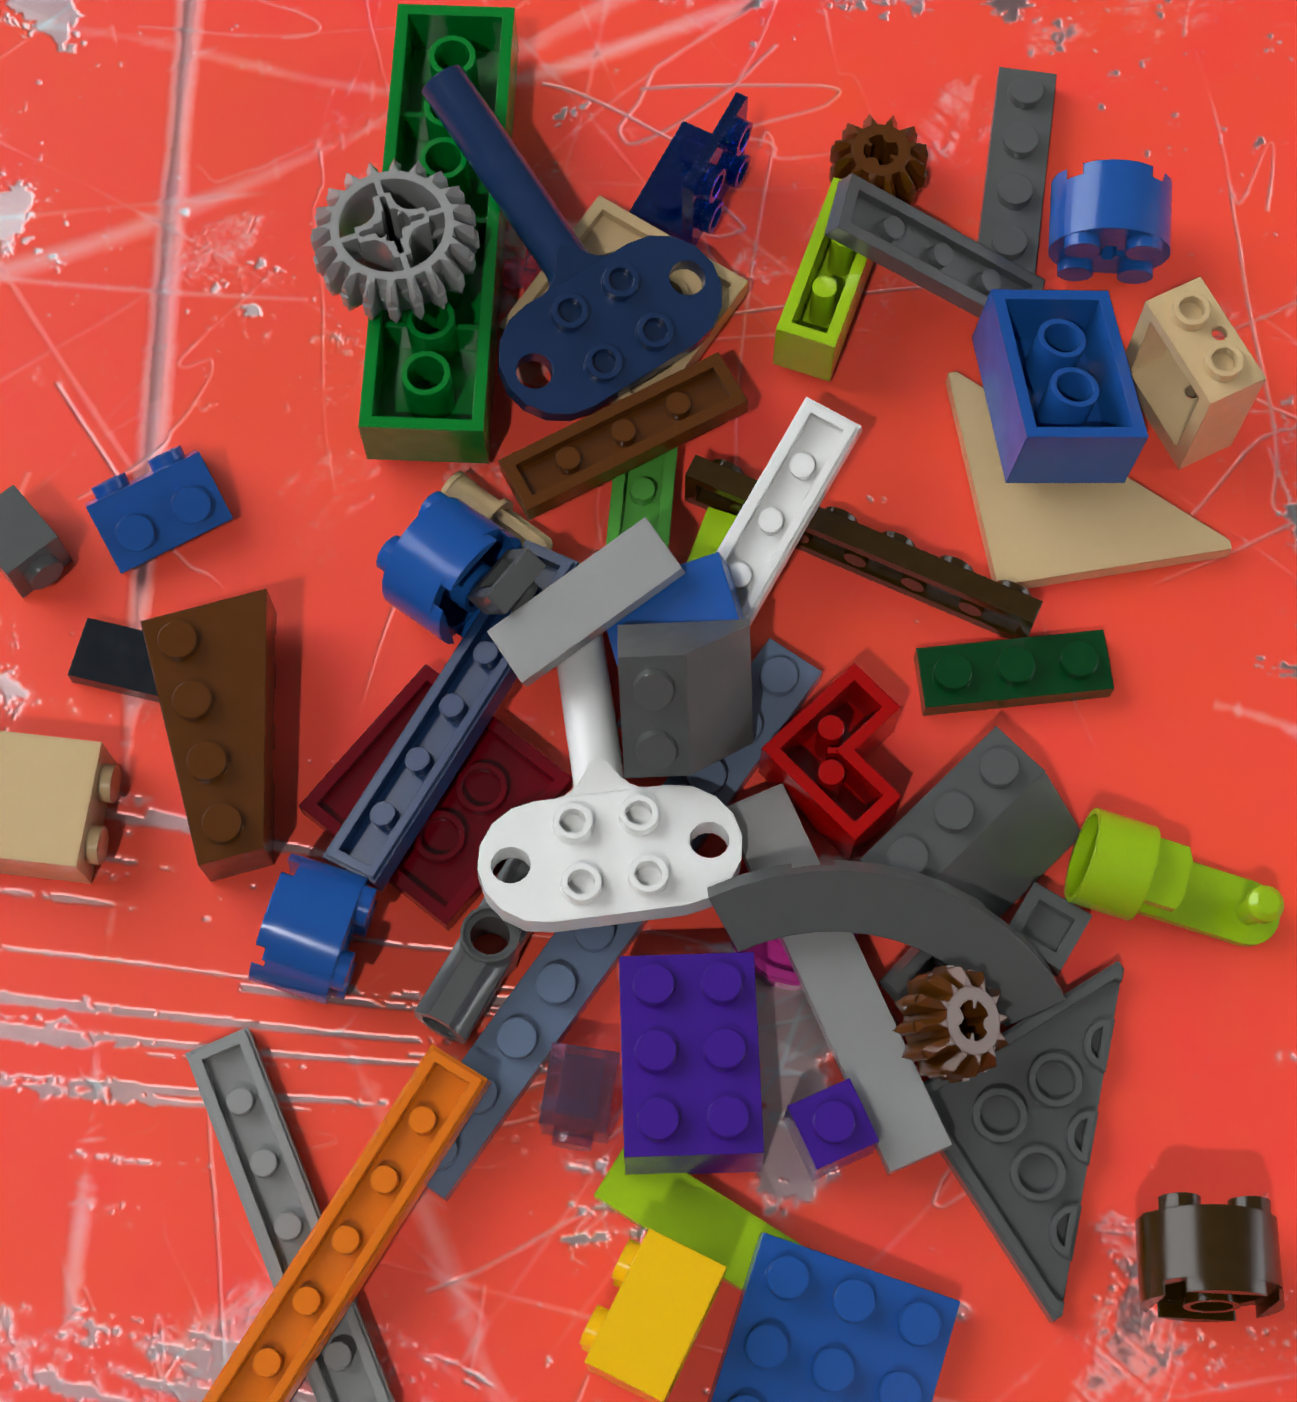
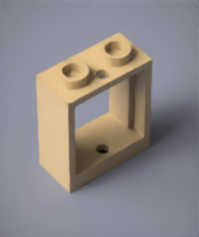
M1201 276L1145 302L1125 354L1140 408L1179 470L1232 445L1266 377ZM1212 332H1222L1225 335V339H1215L1212 336Z

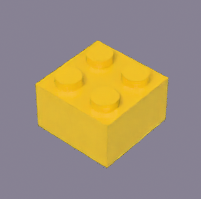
M650 1228L641 1244L629 1239L611 1276L614 1279L613 1285L620 1289L610 1309L599 1304L596 1306L579 1342L582 1346L581 1349L588 1352L584 1361L588 1371L648 1402H667L724 1281L727 1267Z

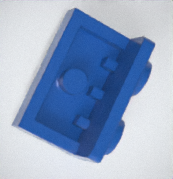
M178 445L149 459L147 462L152 471L129 482L125 472L91 488L95 499L85 503L86 509L121 574L233 519L199 451L194 450L185 454L181 445Z

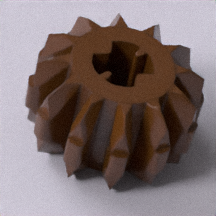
M869 114L863 121L862 128L848 123L846 129L842 132V140H836L835 144L832 145L829 160L832 163L829 172L830 183L833 177L843 179L853 173L911 205L915 201L916 192L921 191L926 185L928 171L926 170L928 160L927 145L916 143L918 135L915 126L898 130L894 115L886 122V125L877 124Z
M945 965L935 967L933 971L917 975L914 979L907 981L909 995H905L902 999L895 1002L896 1007L904 1016V1020L892 1030L905 1036L907 1040V1045L901 1058L918 1061L920 1076H928L931 1079L940 1078L942 1081L948 1080L949 1083L969 1081L970 1077H977V1074L985 1073L989 1069L997 1067L995 1052H999L1000 1049L1009 1045L1000 1033V1025L1010 1017L998 1012L996 1003L1001 990L985 987L983 972H976L971 969L963 970L962 966Z

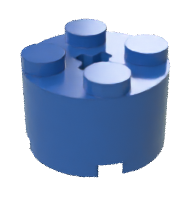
M1120 159L1096 160L1083 163V174L1067 179V169L1058 173L1051 182L1048 255L1057 265V276L1067 281H1083L1091 278L1093 272L1117 274V280L1127 284H1140L1150 281L1153 278V269L1162 265L1171 253L1173 189L1171 178L1165 173L1163 180L1160 181L1153 177V166L1143 162Z
M436 491L425 499L420 507L418 516L407 527L401 537L398 535L393 536L382 546L377 556L376 566L384 571L382 579L383 597L389 604L443 642L454 644L452 636L458 634L464 637L481 611L467 596L506 550L520 549L522 544L518 538L460 499L448 497L444 493Z
M291 853L287 860L290 873L295 875L281 872L256 941V945L265 948L262 957L265 964L262 966L251 962L249 981L324 1005L328 1004L331 996L344 1000L357 963L354 961L356 953L348 950L354 934L366 937L378 902L375 899L377 889L368 886V877Z

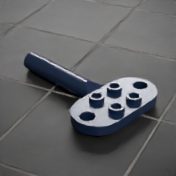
M450 66L437 73L426 83L422 90L424 98L548 280V290L540 297L526 304L508 321L499 342L498 374L507 395L523 411L546 421H572L591 414L686 356L710 336L722 307V284L713 263L695 245L674 236L649 235L630 242L607 255L590 253L573 231L462 66ZM679 269H688L700 278L702 289L693 295H683L672 287L669 276ZM537 361L548 368L551 380L544 387L538 389L529 388L519 381L516 375L517 368L522 363Z

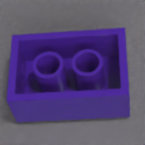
M754 952L619 956L625 1175L761 1172L764 1157Z

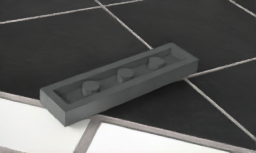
M999 67L995 86L977 242L1035 274L1057 74Z
M852 173L838 182L825 236L972 315L980 318L991 289L1043 290L1045 282L1043 278Z

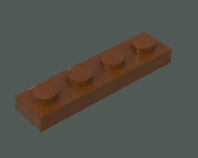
M717 352L498 460L500 471L527 519L531 520L748 412V400Z

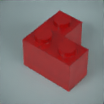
M855 663L761 748L758 770L773 787L783 783L794 808L848 861L894 820L902 797L864 760L894 732L901 707Z

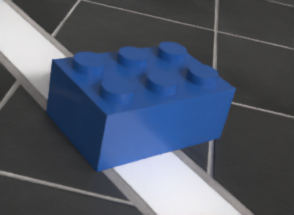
M991 289L972 335V341L1005 483H1125L1148 439V434L1109 292Z

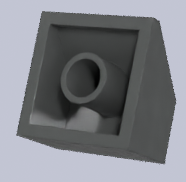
M749 619L618 625V675L624 778L692 775L753 743Z

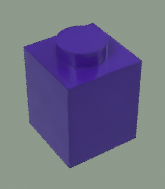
M850 1078L787 1106L783 1120L811 1181L873 1154L880 1142Z

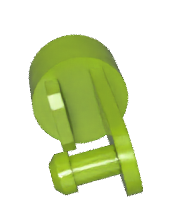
M1094 808L1085 819L1074 844L1065 878L1064 896L1065 900L1069 903L1126 921H1130L1136 914H1140L1242 947L1255 946L1268 940L1277 930L1280 916L1284 911V900L1277 889L1193 862L1190 847L1161 838L1160 829L1157 826L1100 808Z

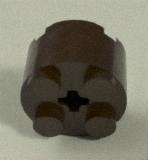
M1188 1192L1168 1193L1158 1197V1210L1143 1213L1136 1219L1135 1234L1139 1304L1142 1311L1147 1312L1157 1303L1158 1317L1188 1322L1236 1321L1235 1310L1241 1306L1255 1305L1256 1318L1270 1316L1284 1309L1278 1221L1271 1213V1201L1268 1198L1240 1196L1229 1199L1227 1205L1201 1204V1196Z

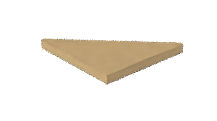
M957 371L947 374L945 384L991 580L996 582L1008 580L1028 589L1224 558L1229 555L1232 550L1229 539L1127 477L1125 483H1005L984 388Z

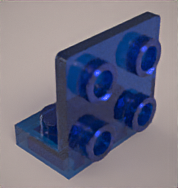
M738 92L735 93L712 133L683 121L629 212L666 234L695 246L703 232L711 234L723 213V197L730 186L737 189L741 185L750 165L751 156L745 154V147L753 128V123L747 120L748 96Z

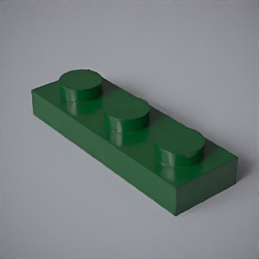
M1104 630L916 648L914 654L923 716L1110 697L1114 690Z

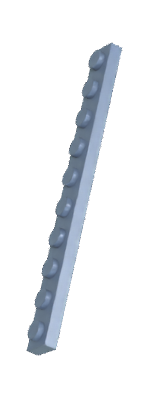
M769 638L751 663L753 743L692 775L669 776L663 785L694 786L716 796L725 806L731 805L759 767L761 748L795 717L820 682L822 671ZM711 833L698 835L692 840L691 847L696 853ZM649 920L554 933L461 1061L466 1066L489 1079L491 1085L426 1187L446 1202L449 1200L619 962V956H623Z

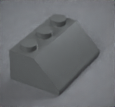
M996 726L861 857L859 862L878 863L911 870L943 881L977 898L984 903L986 909L1001 918L1032 887L1033 883L1037 882L1074 845L1080 829L1045 770Z

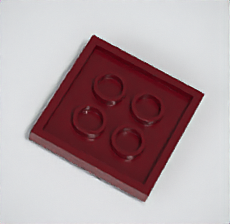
M427 664L419 670L299 804L301 812L332 838L336 836L439 676V673ZM493 716L388 883L449 931L483 892L477 870L479 847L491 824L511 808L534 801L556 799L565 796L573 787L572 777ZM507 859L502 860L495 866L493 870L494 876L500 872Z

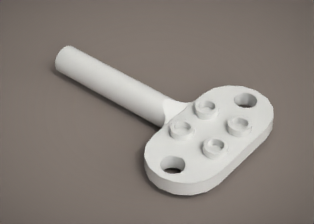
M602 633L557 665L573 789L565 796L556 799L539 800L511 808L491 824L479 847L478 878L487 904L503 921L525 931L554 933L686 916L711 908L712 904L708 899L707 888L736 877L740 872L742 834L734 814L716 796L694 786L660 785L638 787L630 784L624 778L623 761ZM713 833L720 836L726 842L727 849L720 856L705 858L698 855L692 849L691 842L698 835ZM507 858H518L530 867L527 876L515 883H504L498 880L493 875V870L499 862Z

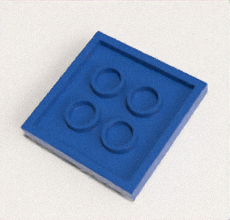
M764 1232L760 1233L707 1402H932L960 1301Z

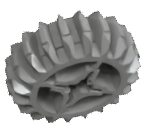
M395 158L389 167V171L378 172V169L369 162L366 169L367 177L358 179L346 172L344 180L346 190L328 188V195L326 196L328 206L316 208L315 221L317 228L312 229L311 244L315 251V256L313 257L317 272L321 273L326 289L332 296L341 295L343 305L348 308L349 312L363 305L364 313L371 321L382 309L388 310L390 319L396 324L402 315V311L412 309L413 314L422 320L425 314L424 305L429 302L444 310L447 303L446 291L462 294L463 287L465 286L464 275L474 273L476 266L474 253H477L479 248L478 231L474 229L476 226L475 213L470 205H466L464 193L460 190L459 185L448 187L447 178L444 177L442 171L427 177L426 169L419 161L409 172H404ZM388 229L393 230L396 241H401L403 253H399L395 242L390 241ZM428 257L425 261L420 263L422 259Z

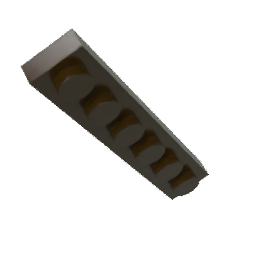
M695 455L685 474V501L705 510L711 507L737 516L758 480L746 476L738 466L727 460L713 459L710 461ZM818 507L795 547L1007 639L1028 637L1043 601L1032 597L1031 593L1020 584L1008 580L996 582L973 572L971 566L961 559L948 555L937 557L916 548L915 544L904 535L893 531L880 533L859 524L853 515L837 507H826L825 509Z

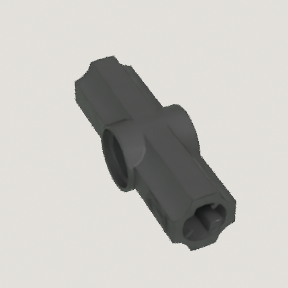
M508 858L496 878L504 883L519 882L527 876L530 867L518 858ZM484 896L478 908L472 910L464 919L460 929V937L415 1009V1018L441 1037L465 1045L503 979L516 969L520 958V951L532 932L525 931L503 921L487 904ZM484 934H496L505 939L508 945L497 954L487 955L475 949L473 943Z

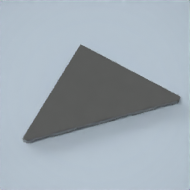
M1119 961L1065 993V1001L1029 1016L1001 1033L1009 1045L1000 1049L999 1052H995L997 1067L991 1068L985 1073H979L977 1077H970V1080L965 1082L949 1083L948 1080L942 1081L940 1078H929L923 1082L952 1143L949 1149L940 1152L941 1156L1049 1323L1063 1315L1065 1303L1063 1301L1068 1272L1074 1253L1082 1208L1080 1205L1094 1141L1098 1118L1097 1110L1115 1023L1114 1014L1119 986L1124 972V968Z

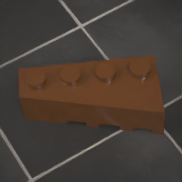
M263 589L140 621L198 866L210 882L274 865L275 783L273 781V751L275 750L274 689H276V663L274 657L277 612L268 590Z

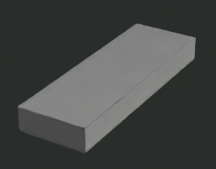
M644 517L490 628L487 633L521 683L528 687L686 572L649 520Z

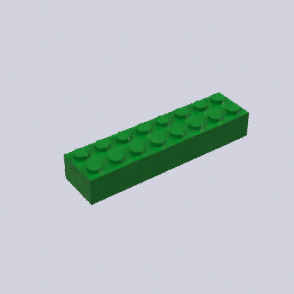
M398 4L382 172L389 171L394 158L401 165L404 172H409L418 161L426 169L427 177L442 171L444 177L447 178L448 187L459 185L460 190L464 193L466 205H470L471 209L474 210L476 219L474 229L478 231L479 248L477 253H474L476 261L474 273L464 275L465 286L463 287L462 294L446 291L447 303L444 310L429 302L424 305L425 314L422 320L413 314L412 309L402 311L397 324L390 319L388 310L382 309L373 321L368 317L358 424L367 459L489 464L506 217L424 98L422 90L426 83L440 71L450 66L461 65L512 139L519 52L515 8L421 4ZM388 229L390 241H394L398 252L403 253L401 241H396L393 230ZM428 257L422 259L420 263L425 261Z

